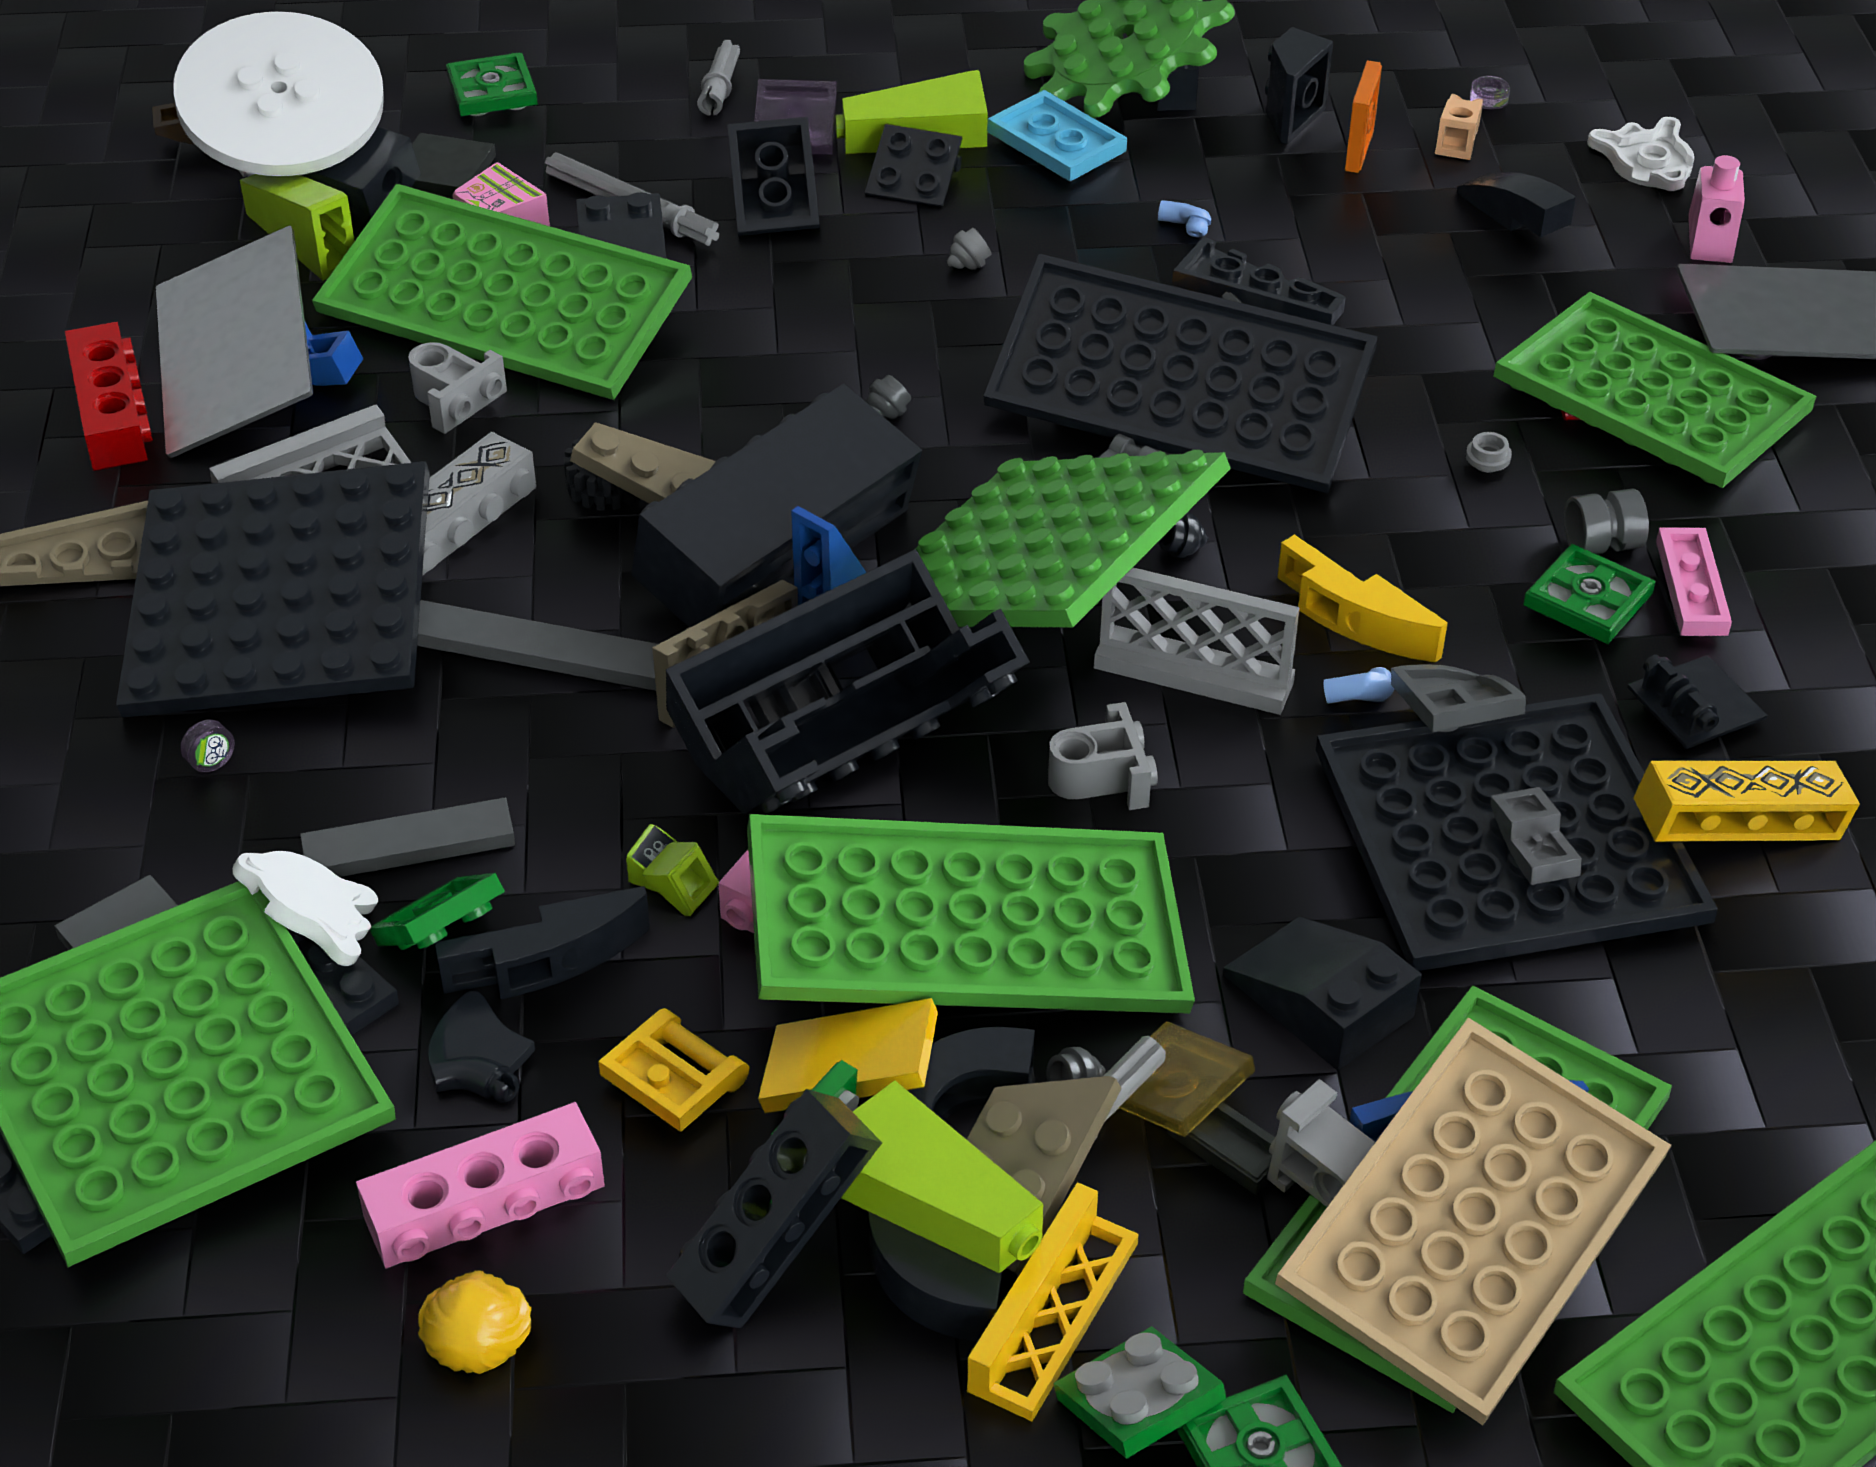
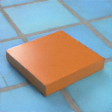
M1367 60L1353 100L1345 171L1359 173L1369 148L1375 127L1382 71L1381 62Z

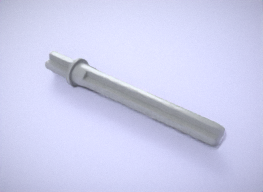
M557 152L545 160L548 175L595 196H628L638 192L651 194ZM660 198L663 226L671 229L674 236L680 238L687 236L707 246H710L712 239L717 241L719 238V233L716 232L719 226L717 222L696 214L691 206H678Z

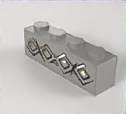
M490 432L430 477L422 576L536 488L532 451Z

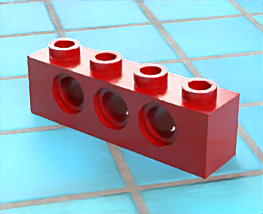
M118 322L65 331L81 421L93 471L147 461L144 443L153 441L131 338H121Z

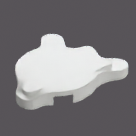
M1673 117L1661 118L1653 129H1644L1639 124L1631 122L1617 131L1594 129L1588 135V146L1603 153L1621 177L1638 185L1657 187L1667 191L1680 190L1685 186V181L1691 174L1694 162L1692 149L1679 137L1680 121Z
M293 852L243 853L238 857L232 868L234 877L245 885L252 895L260 889L270 902L264 911L268 916L291 931L314 941L337 964L349 966L356 962L361 954V948L357 941L363 939L371 928L370 922L362 915L371 913L378 903V897L371 888L353 881L341 879L322 864Z

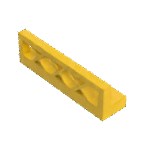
M1078 1182L1076 1183L1043 1236L1040 1245L1028 1260L968 1357L967 1392L1031 1422L1034 1420L1053 1388L1054 1382L1059 1378L1138 1245V1233L1097 1216V1190ZM1090 1235L1118 1246L1112 1256L1088 1262L1083 1247ZM1077 1260L1078 1265L1072 1266L1074 1261ZM1100 1275L1099 1279L1096 1281L1095 1276ZM1084 1279L1090 1292L1087 1299L1062 1305L1057 1293L1059 1286ZM1050 1302L1052 1308L1046 1309ZM1075 1318L1070 1325L1068 1319ZM1058 1322L1063 1335L1060 1344L1035 1350L1030 1337L1032 1330ZM1023 1347L1025 1353L1018 1354ZM1048 1363L1043 1370L1041 1364ZM1031 1367L1036 1380V1384L1028 1397L999 1385L1006 1373Z

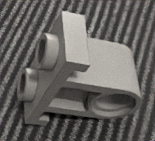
M434 342L416 346L409 353L408 359L414 395L419 401L429 406L432 427L444 434L507 392L503 356L492 350L484 353L485 361L482 363L447 345Z
M1126 702L1106 705L1105 723L1068 728L1059 731L1052 737L1049 743L1048 785L1052 792L1066 799H1083L1128 792L1127 805L1129 810L1149 807L1150 788L1157 785L1158 781L1157 767L1154 757L1152 755H1145L1142 725L1140 721L1132 720Z
M1318 1079L1303 1094L1298 1091L1292 1093L1279 1108L1276 1118L1280 1123L1277 1135L1269 1147V1153L1272 1154L1267 1180L1284 1193L1293 1184L1297 1183L1328 1207L1375 1142L1329 1107L1336 1100L1337 1092Z

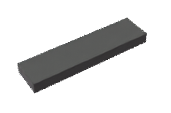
M506 797L301 833L303 855L322 864L338 877L516 846Z

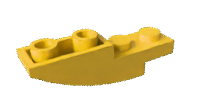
M1295 534L1281 542L1277 578L1300 594L1298 603L1300 612L1342 636L1384 652L1429 662H1437L1442 658L1448 622L1440 618L1436 613L1418 603L1378 574L1364 582L1351 572L1339 566Z

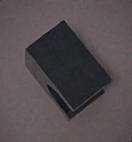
M377 126L370 139L347 159L323 170L302 174L301 176L344 192L348 197L351 219L368 224L396 184L411 188L415 180L421 175L410 137Z

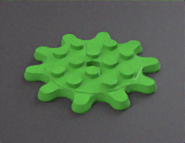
M1086 0L1079 5L1076 12L1065 14L1053 13L1044 19L1043 34L1047 39L1054 40V42L1040 51L1029 54L1025 58L1024 73L1031 79L1049 75L1053 76L1040 88L1039 92L1046 90L1063 101L1075 96H1084V112L1092 118L1105 115L1110 111L1117 98L1130 92H1137L1141 94L1145 101L1154 102L1162 99L1169 93L1170 85L1167 78L1176 68L1184 65L1203 66L1215 59L1217 56L1216 47L1208 39L1202 38V36L1209 29L1229 22L1234 17L1235 11L1227 0L1204 2L1202 0ZM1124 33L1128 36L1127 38L1123 37Z

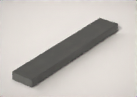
M420 600L417 646L656 691L652 647L658 645L656 643Z

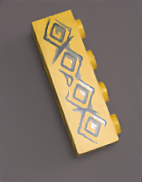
M1650 761L1633 797L1655 842L1841 840L1860 805L1836 761Z

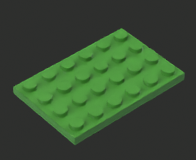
M1588 292L1497 361L1493 377L1509 384L1516 390L1524 391L1546 402L1553 408L1561 409L1585 421V423L1592 427L1600 428L1622 439L1629 445L1637 446L1661 458L1664 462L1676 465L1700 477L1703 481L1715 484L1721 488H1724L1809 414L1813 409L1816 399L1815 395L1729 355L1712 353L1707 345L1592 292Z

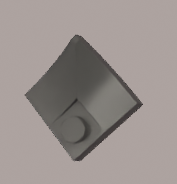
M1421 664L1391 668V686L1432 732H1451L1462 726L1525 714L1526 696L1510 682L1498 676L1479 675L1468 670L1445 665Z

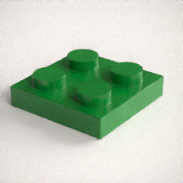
M496 873L456 877L371 926L370 932L378 947L398 945L400 950H404L416 944L418 949H422L447 936L448 933L445 926L460 918L463 923H466L489 912L492 909L489 901L504 893L505 890Z

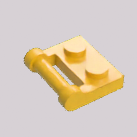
M666 1008L657 1011L599 1060L600 1075L680 1132L727 1091L735 1092L747 1079L750 1069L749 1065L737 1056H725L683 1027L680 1017ZM669 1043L710 1073L707 1075L703 1074L663 1045Z

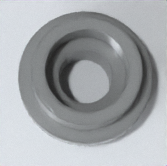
M1495 432L1477 434L1466 449L1467 461L1482 472L1491 473L1502 470L1511 461L1512 452L1509 448L1508 440Z

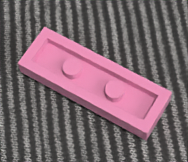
M1659 528L1656 544L1680 636H1728L1732 620L1706 528Z

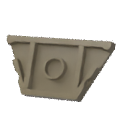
M1101 1076L995 1087L967 1138L972 1145L1043 1203V1236L1052 1224L1122 1089L1116 1078ZM1031 1256L1022 1261L1017 1259L1006 1268L1014 1279L1018 1278Z

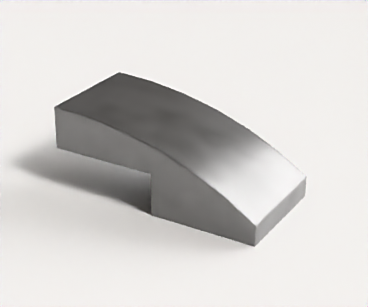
M1540 787L1491 796V807L1504 840L1517 865L1531 885L1580 876L1582 858L1560 832L1561 813Z

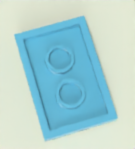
M1046 90L988 118V133L1068 181L1080 177L1127 151V137Z

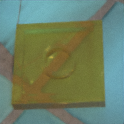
M1166 1021L1150 1036L1165 1050V1061L1119 1108L1186 1137L1255 1072L1253 1057Z

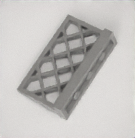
M377 404L211 467L210 475L211 482L214 484L318 473L338 465L348 466L347 469L394 465V462L396 464L411 463V461L385 427V416ZM382 448H385L388 452L385 462L363 457Z
M1132 568L1119 582L1133 585L1142 594L1141 596L1129 601L1117 588L1116 584L1102 598L1100 644L1095 652L1094 669L1281 715L1294 684L1295 669H1292L1300 607L1137 568ZM1167 594L1180 596L1189 607L1176 612L1163 596ZM1151 604L1164 619L1151 625L1138 609ZM1216 605L1229 608L1237 618L1223 624L1210 608ZM1198 615L1211 631L1198 636L1185 621ZM1126 616L1139 631L1114 625V621ZM1266 617L1285 622L1284 630L1271 636L1258 620ZM1246 627L1259 642L1245 648L1233 635V632ZM1173 628L1185 642L1163 637L1160 633ZM1220 639L1233 654L1211 649L1207 645ZM1268 651L1280 665L1256 660L1255 656Z

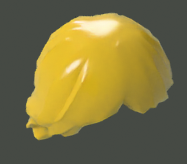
M483 1271L466 1273L463 1276L456 1277L454 1280L447 1281L442 1287L434 1290L427 1296L418 1313L420 1327L418 1335L425 1344L427 1352L431 1357L437 1359L440 1365L447 1366L453 1371L464 1370L467 1373L481 1374L498 1367L516 1354V1349L524 1342L531 1329V1306H529L519 1288L506 1285L501 1278L494 1277L492 1274H485Z

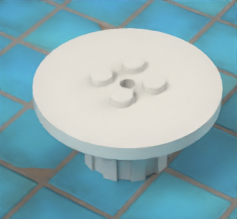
M254 13L217 25L199 37L188 48L178 64L174 78V100L177 116L187 136L204 153L224 165L239 170L243 177L253 174L265 176L302 175L320 171L340 163L353 155L370 139L380 122L383 112V81L380 69L371 52L354 35L336 24L300 13Z

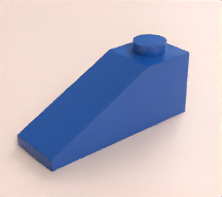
M799 506L791 510L794 586L798 589V606L867 573L833 524Z

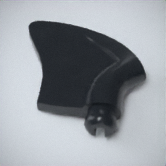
M478 991L467 992L446 1012L430 1040L428 1057L431 1077L436 1092L462 1089L489 1100L495 1098V1100L501 1103L509 1102L516 1096L519 1090V1080L513 1073L535 1051L534 1041L509 1030L503 1025Z

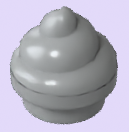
M971 228L967 232L961 230L954 235L947 264L957 269L966 267L970 270H976L980 266L983 267L986 264L985 259L992 254L985 240L976 229Z

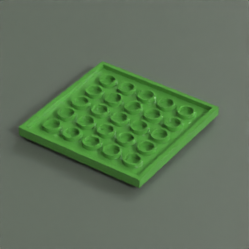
M1192 450L1184 454L1171 455L1158 451L1146 456H1129L1127 453H1120L1105 458H1093L1091 455H1082L1075 459L1062 460L1051 456L1039 461H1023L1021 458H1014L1002 463L997 469V474L987 483L976 487L971 493L972 497L961 507L950 511L945 516L946 521L934 532L923 536L918 542L919 546L915 549L919 553L958 627L966 625L973 627L1000 608L1010 627H1074L1231 468L1225 452L1203 453L1202 450Z
M240 881L0 978V1132L67 1267L396 1120L394 1105L285 926L279 924L264 912L270 901L260 889L252 895L248 888Z

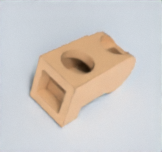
M1451 94L1440 118L1435 154L1466 160L1471 159L1474 140L1480 123L1483 99L1463 100L1458 95Z

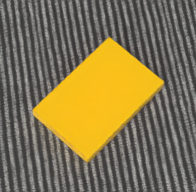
M929 998L776 1025L758 1097L764 1113L786 1110L794 1100L801 1097L806 1089L812 1090L826 1073L841 1060L858 1070L856 1096L859 1098L876 1095L894 1080L906 1090L923 1088L925 1086L938 1015L933 999Z

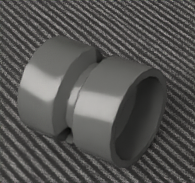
M1634 488L1609 491L1605 500L1596 493L1568 498L1564 508V530L1568 545L1570 546L1572 543L1594 554H1602L1607 551L1608 547L1614 551L1643 547L1648 538L1649 519L1647 507L1640 492Z

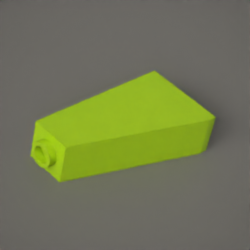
M968 71L842 98V114L835 115L836 138H844L846 154L876 153L884 126L889 124L962 136L960 148L987 147L988 112L980 71Z
M253 174L241 179L240 184L246 214L268 234L291 226L294 230L297 259L322 281L328 279L355 242L347 195L342 191L301 175L265 176Z
M894 1080L853 1111L882 1144L843 1194L842 1199L997 1273H1001L1017 1259L1020 1261L1025 1260L1035 1252L1043 1237V1203L897 1081Z

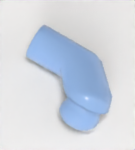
M1161 200L1158 221L1186 225L1188 235L1200 238L1207 234L1208 226L1211 225V216L1208 211L1187 203Z
M1383 667L1372 668L1367 673L1324 679V693L1328 704L1350 700L1382 702L1389 698L1394 691V688L1391 686V672Z

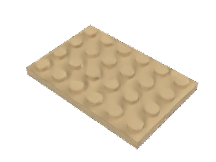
M1468 1017L1279 1271L1275 1284L1475 1421L1484 1425L1667 1155L1671 1145Z

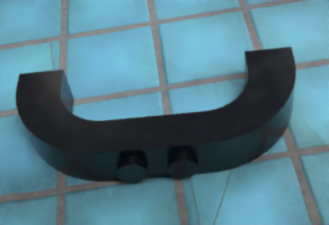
M985 1027L962 1031L932 1043L925 1086L907 1091L942 1120H945L953 1113L964 1108L985 1105L995 1087L1031 1084L1035 1030ZM869 1212V1247L872 1267L878 1282L890 1300L903 1313L928 1329L958 1339L979 1341L1001 1305L1003 1271L997 1273Z

